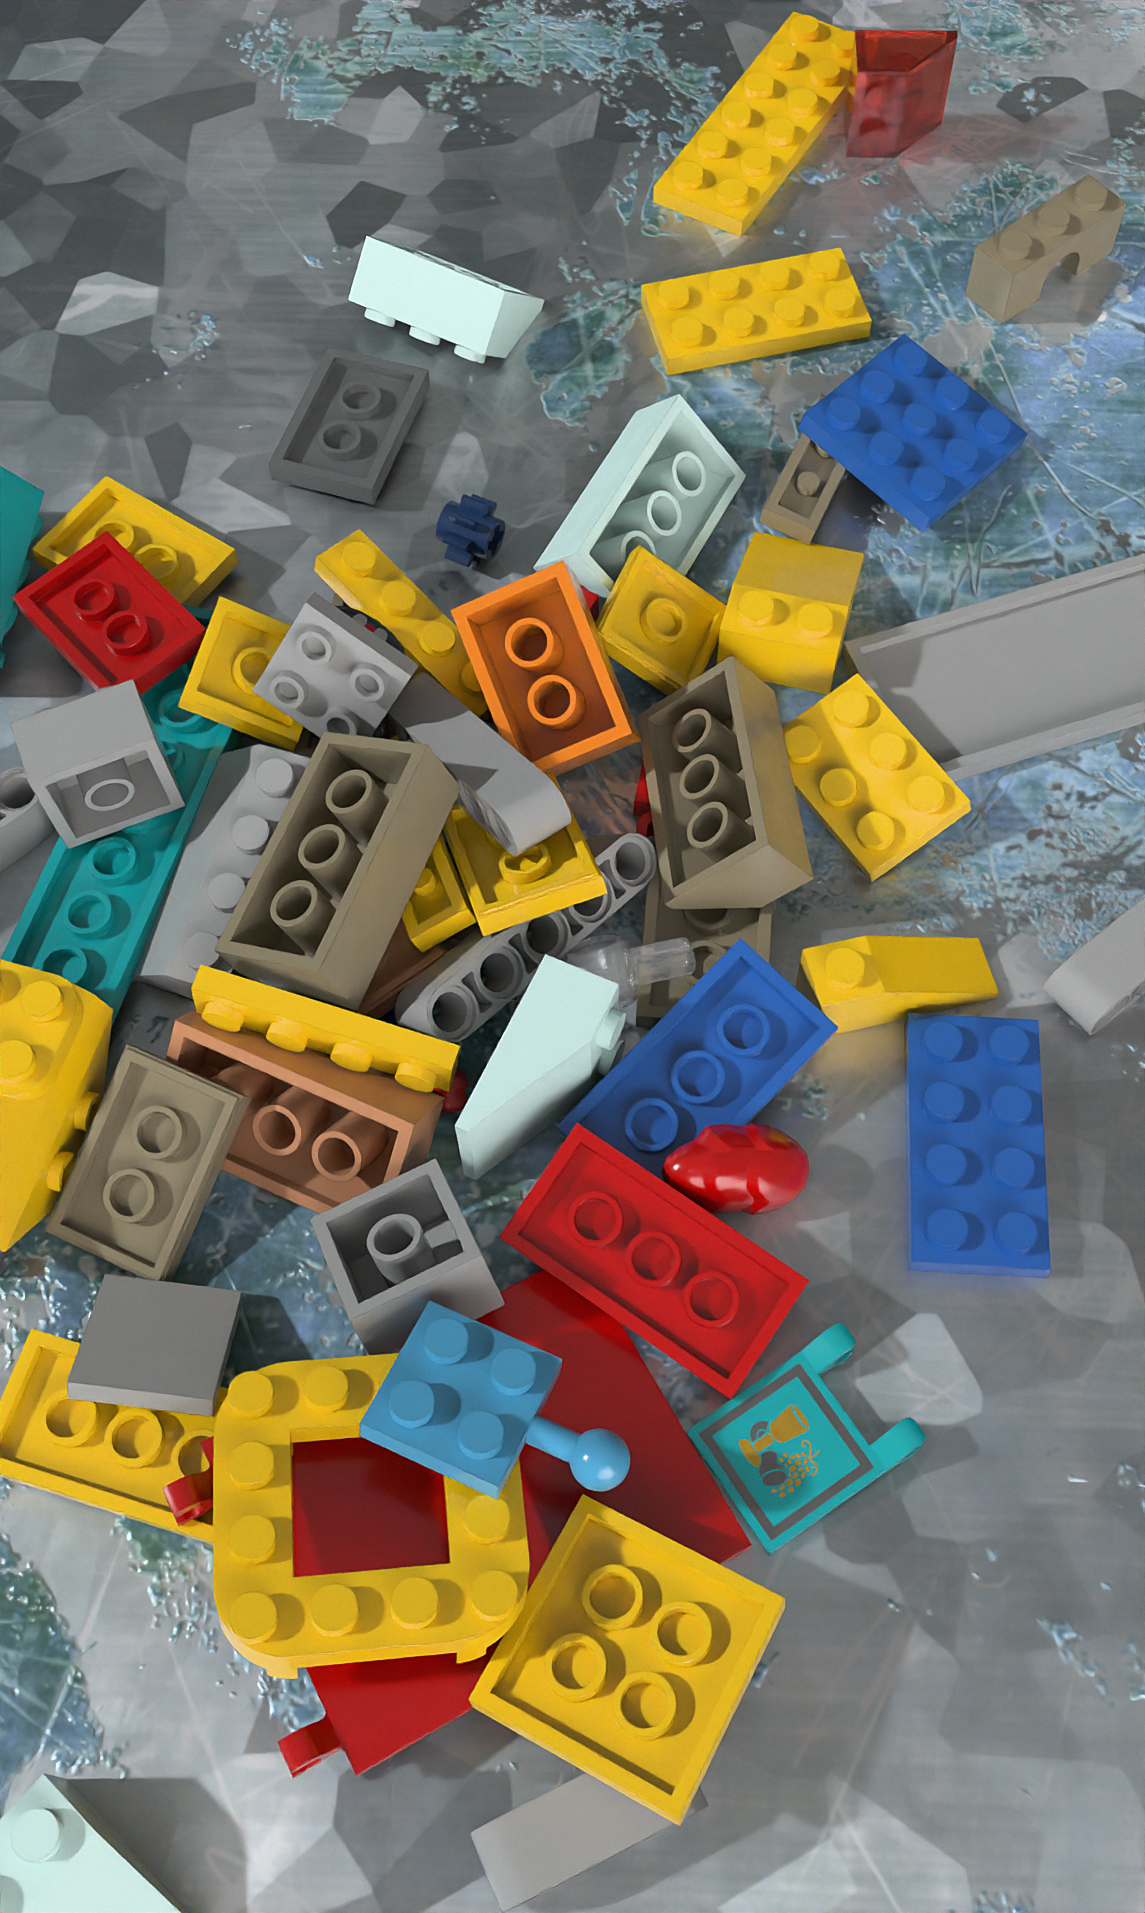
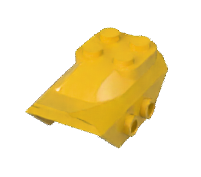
M0 959V1251L5 1252L52 1211L59 1193L63 1191L77 1159L76 1154L86 1132L89 1131L103 1099L113 1009L96 995L59 975Z

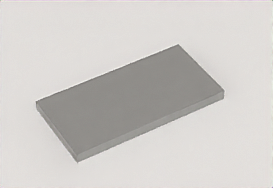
M1145 553L846 641L843 644L841 657L851 677L858 673L953 782L1145 723Z

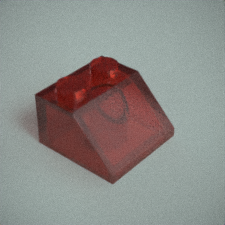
M855 30L844 110L846 157L895 158L942 124L958 40L957 31Z

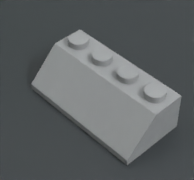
M262 744L220 755L133 974V981L193 999L191 986L200 965L242 977L214 949L311 758Z

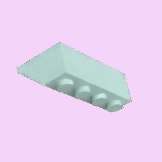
M680 394L638 410L533 568L538 572L560 561H564L576 574L580 585L590 592L599 595L600 614L630 552L638 545H641L685 576L744 481L746 474Z

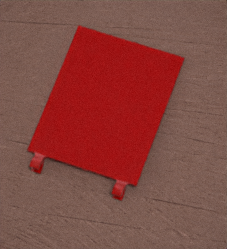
M544 1269L500 1291L505 1305L475 1319V1321L563 1359L561 1373L540 1416L580 1434L596 1428L611 1430L625 1441L630 1453V1467L624 1480L613 1489L593 1491L585 1488L575 1479L568 1462L525 1443L519 1455L530 1563L527 1593L582 1494L720 1565L750 1549L752 1544L622 1323ZM214 1436L200 1442L201 1448L209 1462V1468L203 1472L184 1476L163 1488L166 1500L179 1527L191 1520H196L213 1507ZM363 1437L293 1443L292 1484L295 1577L450 1563L443 1474ZM503 1636L486 1648V1655L462 1663H456V1653L305 1667L326 1713L323 1719L302 1727L278 1741L279 1749L292 1777L295 1778L312 1769L337 1751L345 1753L357 1777L473 1710L474 1708L469 1701V1697Z

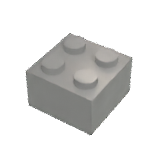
M133 679L115 686L100 688L90 695L53 708L41 709L31 716L10 723L28 783L67 849L186 806L164 745Z
M436 1158L310 1219L348 1319L369 1355L400 1353L429 1300L473 1320L505 1305Z

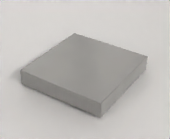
M105 1274L67 1380L68 1399L213 1416L242 1309V1291Z

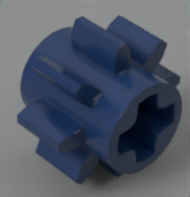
M463 494L460 503L451 500L444 506L436 525V539L448 545L444 555L445 559L469 568L471 564L478 566L481 558L491 561L496 556L502 545L506 528L504 520L493 516L497 507L496 502L472 494L471 497Z

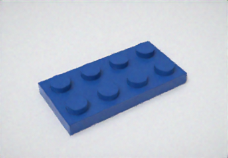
M740 938L556 1126L557 1130L567 1138L576 1123H578L664 1181L662 1168L665 1159L680 1146L695 1140L706 1126L717 1124L743 1126L749 1124L836 1033L838 1026Z
M908 1013L904 1023L908 1271L1045 1279L1051 1271L1038 1020Z

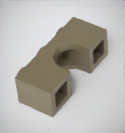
M1087 175L978 244L975 248L965 295L1000 324H1003L1039 300L1044 281L1057 263L1076 276L1110 254L1127 203L1093 177Z

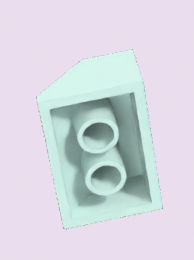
M366 236L348 298L352 302L367 307L364 316L370 320L394 327L396 320L411 325L410 336L435 345H439L441 338L456 344L455 354L484 364L486 356L506 358L541 312L545 301L542 298L413 247Z

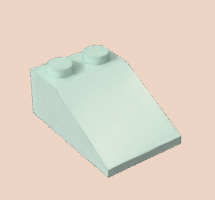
M545 954L455 1124L464 1175L475 1180L480 1178L574 1108L597 1085L601 1074L606 1076L619 1063L625 1047V1041L619 1039L626 1017L624 1012L619 1011V984Z
M43 1773L0 1819V1913H189L66 1778Z

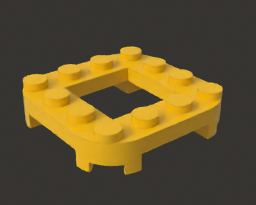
M399 1353L288 1361L272 1364L257 1371L243 1372L230 1383L228 1395L219 1409L214 1426L213 1594L224 1637L226 1636L232 1646L247 1660L266 1668L268 1676L298 1679V1668L448 1653H456V1663L471 1661L486 1655V1648L504 1636L517 1620L522 1608L524 1609L530 1563L519 1457L498 1499H494L443 1475L450 1563L295 1577L292 1484L293 1443L360 1437V1422Z

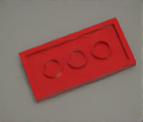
M576 1123L498 1237L729 1399L733 1398L809 1282L807 1278L578 1123Z

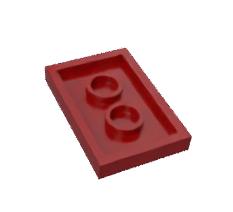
M105 531L13 596L20 611L95 691L133 679L140 695H142L197 655L206 633V628L108 531Z

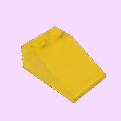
M755 531L731 588L719 631L717 664L733 655L763 682L828 695L831 692L865 553L815 543L808 545L799 540Z

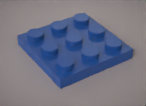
M905 333L806 411L798 427L801 432L922 533L1015 453L1028 435L1027 432Z

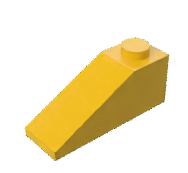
M864 935L802 949L795 983L797 990L838 1026L834 1035L906 1019L908 1013L929 1014L996 999L999 994L979 938Z

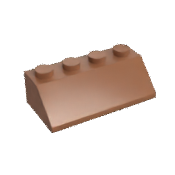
M196 1009L175 1020L166 1059L252 1097L221 1170L318 1214L328 1211L423 1165L428 1156L445 1097L433 1092H420L407 1088L398 1083L394 1075L371 1067L367 1072H356L343 1068L331 1060V1055L305 1047L302 1052L282 1049L269 1042L266 1034L244 1027H241L238 1032L216 1028L204 1021L202 1014L196 1013Z

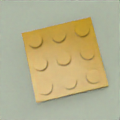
M582 1494L529 1589L524 1609L522 1608L517 1620L504 1634L471 1693L469 1701L476 1710L680 1826L785 1609V1598Z

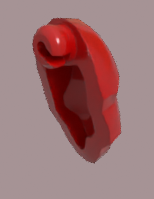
M759 1123L743 1126L731 1124L706 1126L695 1140L680 1146L665 1159L662 1168L665 1183L711 1214H728L741 1211L750 1215H759L781 1208L794 1200L805 1188L810 1172L808 1155L796 1140L783 1131Z

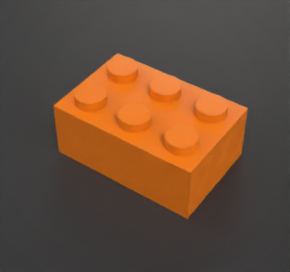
M560 561L450 610L499 735L544 774L553 772L556 777L641 741L576 574L564 561Z

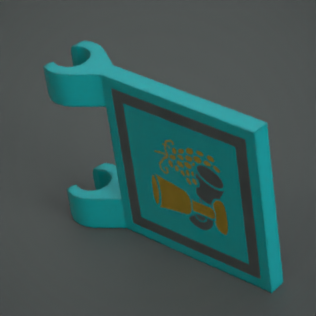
M836 1323L828 1328L796 1355L686 1431L687 1436L769 1556L887 1471L914 1455L921 1449L926 1439L921 1427L911 1417L900 1421L871 1445L868 1444L820 1377L823 1373L848 1359L854 1352L855 1338L842 1323Z

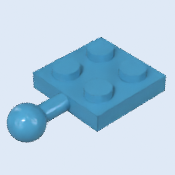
M430 1300L360 1422V1437L494 1499H498L525 1443L568 1462L575 1479L582 1486L593 1491H607L615 1488L624 1480L630 1467L629 1449L625 1441L617 1433L604 1428H596L580 1434L540 1416L561 1373L563 1359Z

